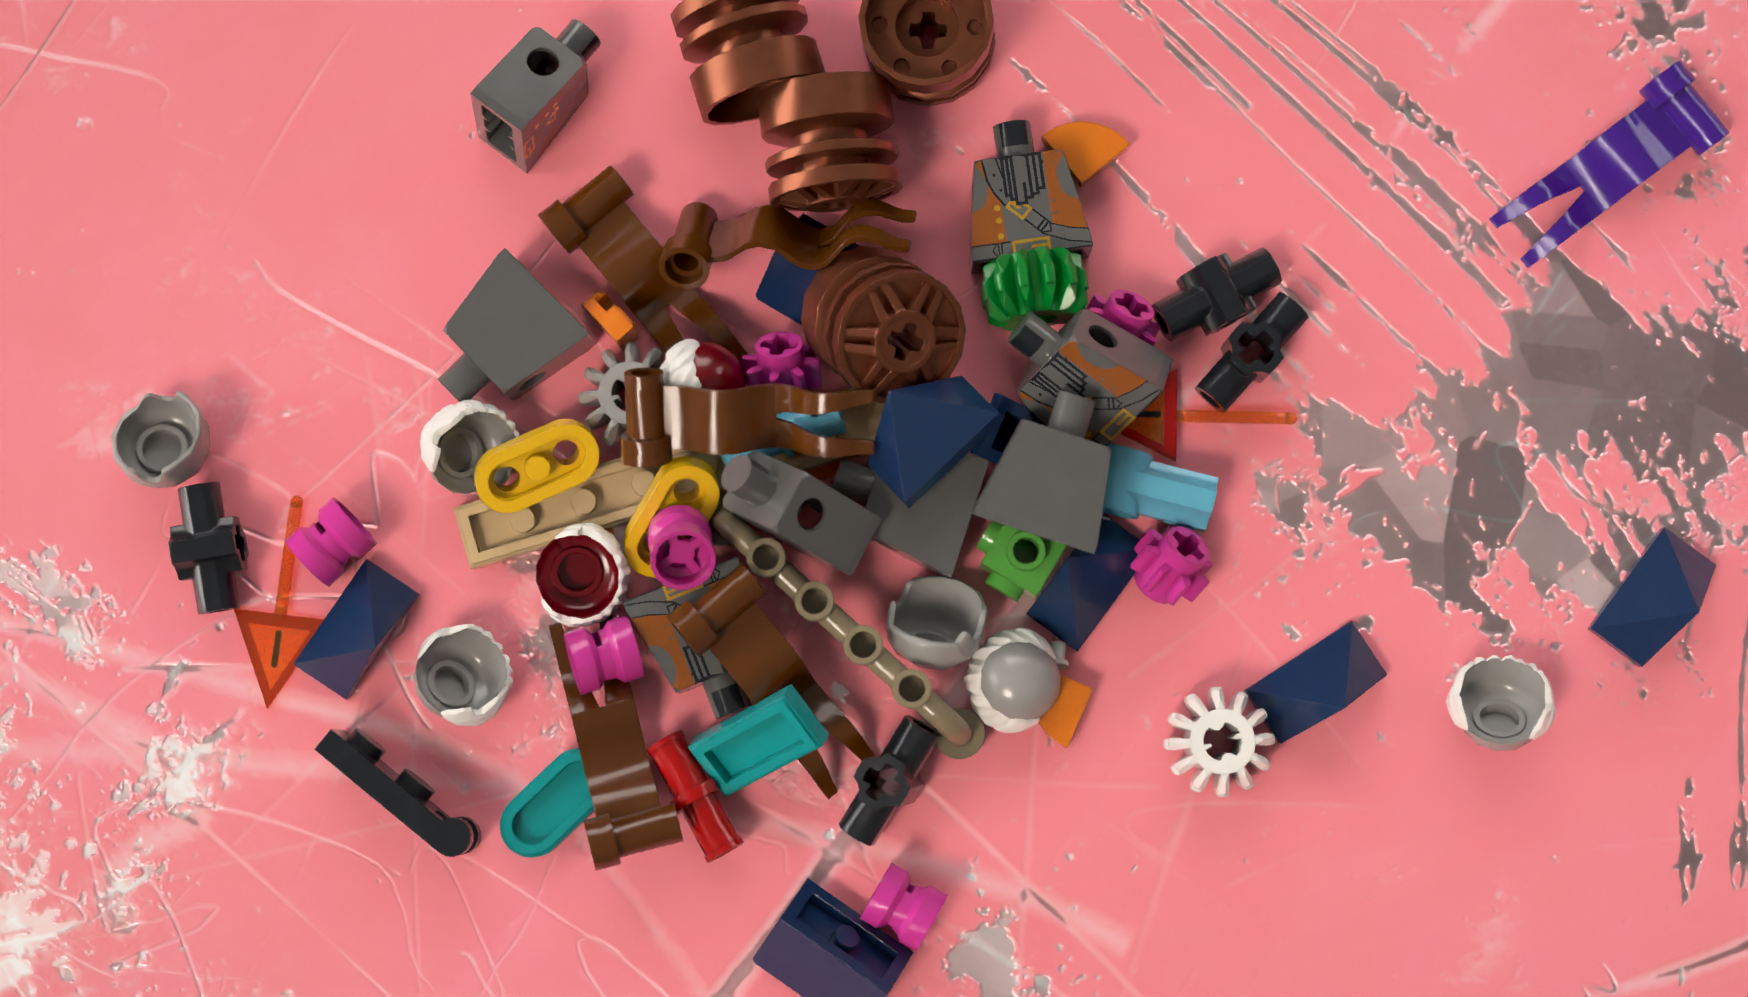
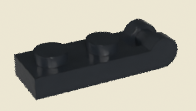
M355 728L349 734L346 730L330 729L314 749L440 854L449 857L464 855L472 852L479 845L481 830L475 820L465 816H448L429 800L435 793L433 788L407 768H404L400 775L380 759L386 752L385 749L362 730Z

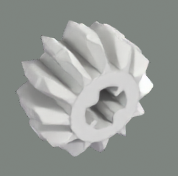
M1211 687L1209 689V711L1195 694L1186 696L1184 698L1185 705L1194 718L1190 720L1182 714L1171 713L1167 719L1168 723L1175 728L1185 731L1183 738L1173 737L1163 740V748L1165 750L1184 749L1186 754L1185 757L1171 765L1170 769L1173 774H1183L1195 766L1197 769L1189 786L1195 792H1201L1206 787L1211 774H1213V789L1217 797H1227L1229 795V774L1232 775L1237 785L1243 790L1252 788L1254 786L1253 779L1244 766L1248 764L1255 769L1267 771L1271 762L1266 757L1254 753L1255 745L1269 746L1275 743L1274 734H1254L1252 728L1267 718L1266 711L1263 708L1257 709L1243 717L1241 714L1247 704L1248 695L1242 691L1235 693L1227 709H1225L1224 693L1221 687ZM1224 725L1232 733L1226 736V739L1234 740L1231 753H1218L1213 759L1206 752L1212 745L1204 744V735L1206 731H1219Z

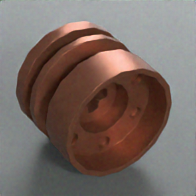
M684 0L675 7L670 16L676 36L683 38L679 44L683 58L688 62L702 64L695 69L689 78L704 123L731 125L759 119L757 97L760 91L775 83L795 77L826 73L816 40L806 35H796L808 24L807 11L805 6L798 4L800 0Z
M862 0L858 19L862 44L868 63L874 73L883 75L888 79L891 93L901 100L924 106L954 102L973 90L988 71L995 46L991 0ZM925 26H936L938 36L940 37L935 39L934 48H922L919 36L924 34Z
M860 71L826 72L795 77L775 83L760 91L757 97L762 139L768 144L789 147L768 157L765 162L766 173L772 178L778 179L773 181L768 188L769 201L773 207H781L788 211L838 212L849 210L854 203L866 200H884L899 193L903 188L901 171L897 167L889 165L894 163L899 157L898 146L892 141L869 138L890 129L895 122L890 83L885 76Z
M859 246L839 253L827 267L820 268L816 272L804 294L801 322L807 344L822 363L841 376L854 390L874 389V401L880 404H885L889 390L950 378L962 356L966 327L959 302L946 285L922 271L921 268L887 248ZM891 331H892V332H898L897 335H895V334H890Z

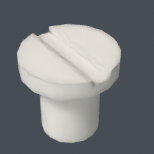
M1051 641L1050 645L1056 656L1058 669L1069 668V662L1065 660L1066 643Z

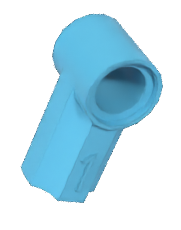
M1111 443L1107 446L1111 448V458L1103 513L1127 519H1138L1139 516L1191 530L1201 532L1206 530L1217 495L1218 477L1153 461L1154 457L1134 448Z

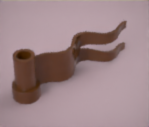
M611 165L561 204L557 199L538 214V217L568 254H571L578 247L582 249L665 352L673 345L684 340L666 310L671 305L715 342L733 352L742 366V356L749 354L715 311L695 289L685 290L676 288L667 283L661 276L658 264L663 248L626 205L625 201L632 197L634 193Z
M866 200L854 203L836 224L825 228L809 226L786 209L771 205L755 207L737 219L718 221L717 213L711 206L702 202H692L683 208L675 234L666 241L658 264L659 272L670 285L679 289L689 290L698 288L706 282L712 262L727 261L745 249L755 247L775 250L792 264L808 270L827 267L847 245L859 241L873 242L897 252H909L911 241L908 239L897 238L874 226L863 224L848 226L852 221L864 216H881L901 223H914L917 212L915 210L901 209L880 200Z
M634 368L624 372L627 432L620 435L621 463L627 466L657 467L666 465L673 460L672 449L689 450L704 454L728 455L763 448H785L808 456L823 458L875 454V440L823 436L812 433L791 421L777 418V413L792 412L817 415L874 403V389L817 392L790 384L763 383L737 389L715 390L687 385H664L663 370L657 368Z
M743 564L734 569L692 605L686 600L666 616L678 634L698 657L707 650L712 652L753 705L792 684L822 726L861 761L866 757L875 756L849 719L818 685L793 647L757 605L756 602L766 595V592ZM817 749L797 759L828 800L838 792L827 766Z
M612 614L603 622H599L600 629L604 628L608 620L613 619ZM562 624L549 625L596 815L594 818L583 820L595 870L598 871L620 865L621 857L683 842L675 805L670 804L662 807L660 805L630 682L624 683L619 679L604 681L606 706L599 707L592 692L580 695L569 662L564 641L565 631Z

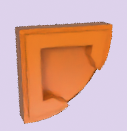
M1092 122L1066 123L1049 130L1041 138V141L1048 150L1058 149L1063 151L1071 176L1080 188L1129 150L1131 145L1113 129Z
M596 291L582 304V307L623 352L627 343L635 342L640 338L638 335L640 332L634 322L618 305L616 306L604 291Z
M1061 675L1060 693L1053 707L1040 718L1039 725L1052 740L1068 748L1093 689Z

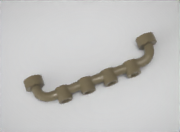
M720 494L718 506L709 520L713 544L719 547L733 545L746 557L749 568L756 576L773 581L795 601L798 613L805 620L818 622L843 644L845 654L850 661L857 665L867 666L892 689L894 699L900 706L907 709H915L934 727V730L941 735L936 746L944 755L954 759H965L977 753L985 739V728L980 717L966 708L952 709L932 690L931 682L923 672L916 669H908L883 646L882 638L877 630L867 625H859L835 603L833 593L828 586L817 581L811 582L787 560L786 552L779 542L771 538H762L749 526V523L723 508V499L726 494Z

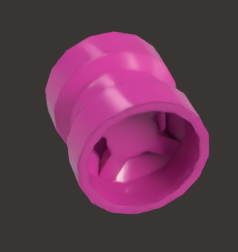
M334 497L319 509V521L316 524L313 523L309 528L299 527L285 540L289 549L300 562L328 587L344 574V565L351 556L363 557L377 544L364 525Z
M672 505L662 509L652 518L648 527V546L651 569L655 577L663 585L676 590H690L702 585L711 576L715 567V548L712 542L711 526L707 517L694 507ZM678 535H684L690 539L678 538Z
M627 616L608 620L603 629L597 630L594 633L584 628L564 633L569 662L580 695L600 690L606 680L619 679L626 683L644 677L639 648Z
M891 862L862 912L860 919L875 928L886 926V924L890 925L891 930L897 932L899 942L917 951L948 895L931 885L920 887L917 884L915 886L911 885L909 873Z

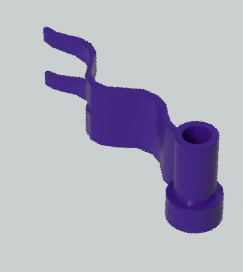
M1681 59L1638 91L1646 102L1619 120L1564 164L1539 180L1489 218L1497 229L1555 197L1568 193L1578 187L1582 188L1584 192L1559 220L1520 258L1527 268L1531 267L1689 147L1700 156L1730 133L1691 84L1696 78Z

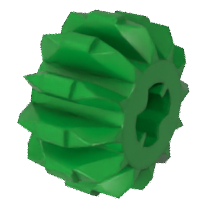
M1041 246L1031 250L1020 249L1019 252L1013 254H1001L996 260H992L982 267L983 274L980 291L983 309L986 310L988 323L998 328L1012 331L1030 311L1049 326L1066 324L1079 310L1086 309L1088 304L1087 290L1089 285L1087 271L1083 269L1081 255L1063 247L1046 249Z

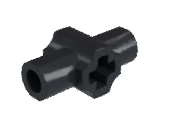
M1263 247L1234 262H1231L1227 253L1214 256L1180 276L1176 281L1180 288L1179 291L1152 304L1154 321L1160 325V331L1168 341H1174L1200 326L1206 336L1219 332L1252 313L1257 308L1253 298L1281 284L1282 279L1279 268L1271 254Z
M1279 292L1252 324L1242 322L1231 333L1220 348L1223 353L1222 358L1195 387L1197 393L1213 408L1224 414L1252 381L1261 383L1280 364L1284 358L1280 350L1309 318L1308 314L1292 298ZM1253 341L1259 343L1264 349L1259 358L1265 361V364L1258 359L1254 360L1250 365L1244 363L1239 355L1245 348L1240 346L1238 342L1246 347L1251 345Z
M219 482L200 483L178 488L183 525L170 527V540L168 542L171 562L175 567L178 579L180 581H193L198 615L240 608L235 572L247 570V557L249 553L246 535L240 524L239 517H225Z
M905 715L882 754L864 758L853 777L858 783L859 791L839 822L840 828L868 846L875 845L897 807L914 803L921 794L925 783L921 778L920 770L938 743L941 735L921 720ZM895 768L898 774L893 780L901 785L900 789L886 793L882 789L886 780L879 777L880 771Z

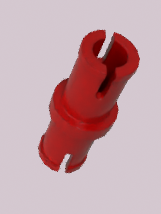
M679 730L655 742L647 748L646 752L652 757L674 798L669 804L675 805L677 814H683L706 856L707 863H710L738 848L744 842L738 836L716 796V793L720 791L719 786L713 778L707 780L695 756L688 749L689 745L684 738L683 731Z

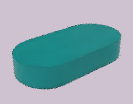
M579 748L567 750L555 758L503 810L500 819V833L504 843L514 853L523 857L533 858L552 852L584 822L583 820H586L595 812Z

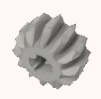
M635 342L626 344L625 362L619 363L617 357L610 349H606L601 353V356L609 370L603 374L595 368L588 367L584 372L585 378L599 387L598 390H586L578 395L579 402L583 406L599 407L587 416L585 423L591 430L600 429L608 424L604 432L603 441L610 447H614L620 441V435L626 431V411L621 410L626 407V404L619 396L625 388L624 372L634 368L659 369L663 362L664 354L656 347L647 353L642 363H640V351Z

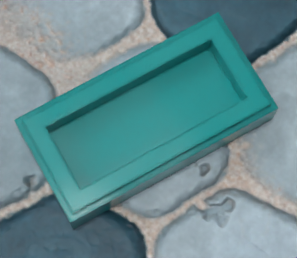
M790 684L759 701L757 704L696 735L689 744L688 749L710 778L714 779L720 791L726 797L822 747L829 734L793 685Z

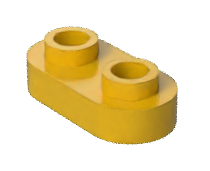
M573 419L552 421L485 452L478 460L474 471L477 494L487 507L496 512L515 513L589 479L595 472L599 462V448L592 432L581 422ZM564 440L574 442L577 447L572 457L559 459L554 456V447L559 442ZM502 467H512L518 472L517 479L510 485L497 483L494 480V476Z
M682 456L674 458L672 462L663 465L657 472L624 532L626 559L629 565L639 574L656 578L651 569L649 546L644 539L648 535V527L652 518L662 509L672 505H688L703 513L709 522L718 506L720 492L717 476L708 463L696 457ZM683 479H691L697 483L695 489L686 493L679 492L674 488ZM678 535V538L690 539L687 536Z

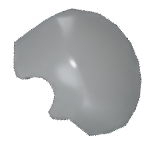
M179 390L176 391L175 396L146 393L136 407L129 409L121 416L111 434L113 459L133 482L150 488L178 486L200 472L210 453V429L207 420L198 406L185 393Z
M940 575L915 577L907 581L898 602L892 601L890 603L885 626L887 639L896 654L919 668L950 669L970 659L977 651L984 633L988 608L981 592L962 580Z

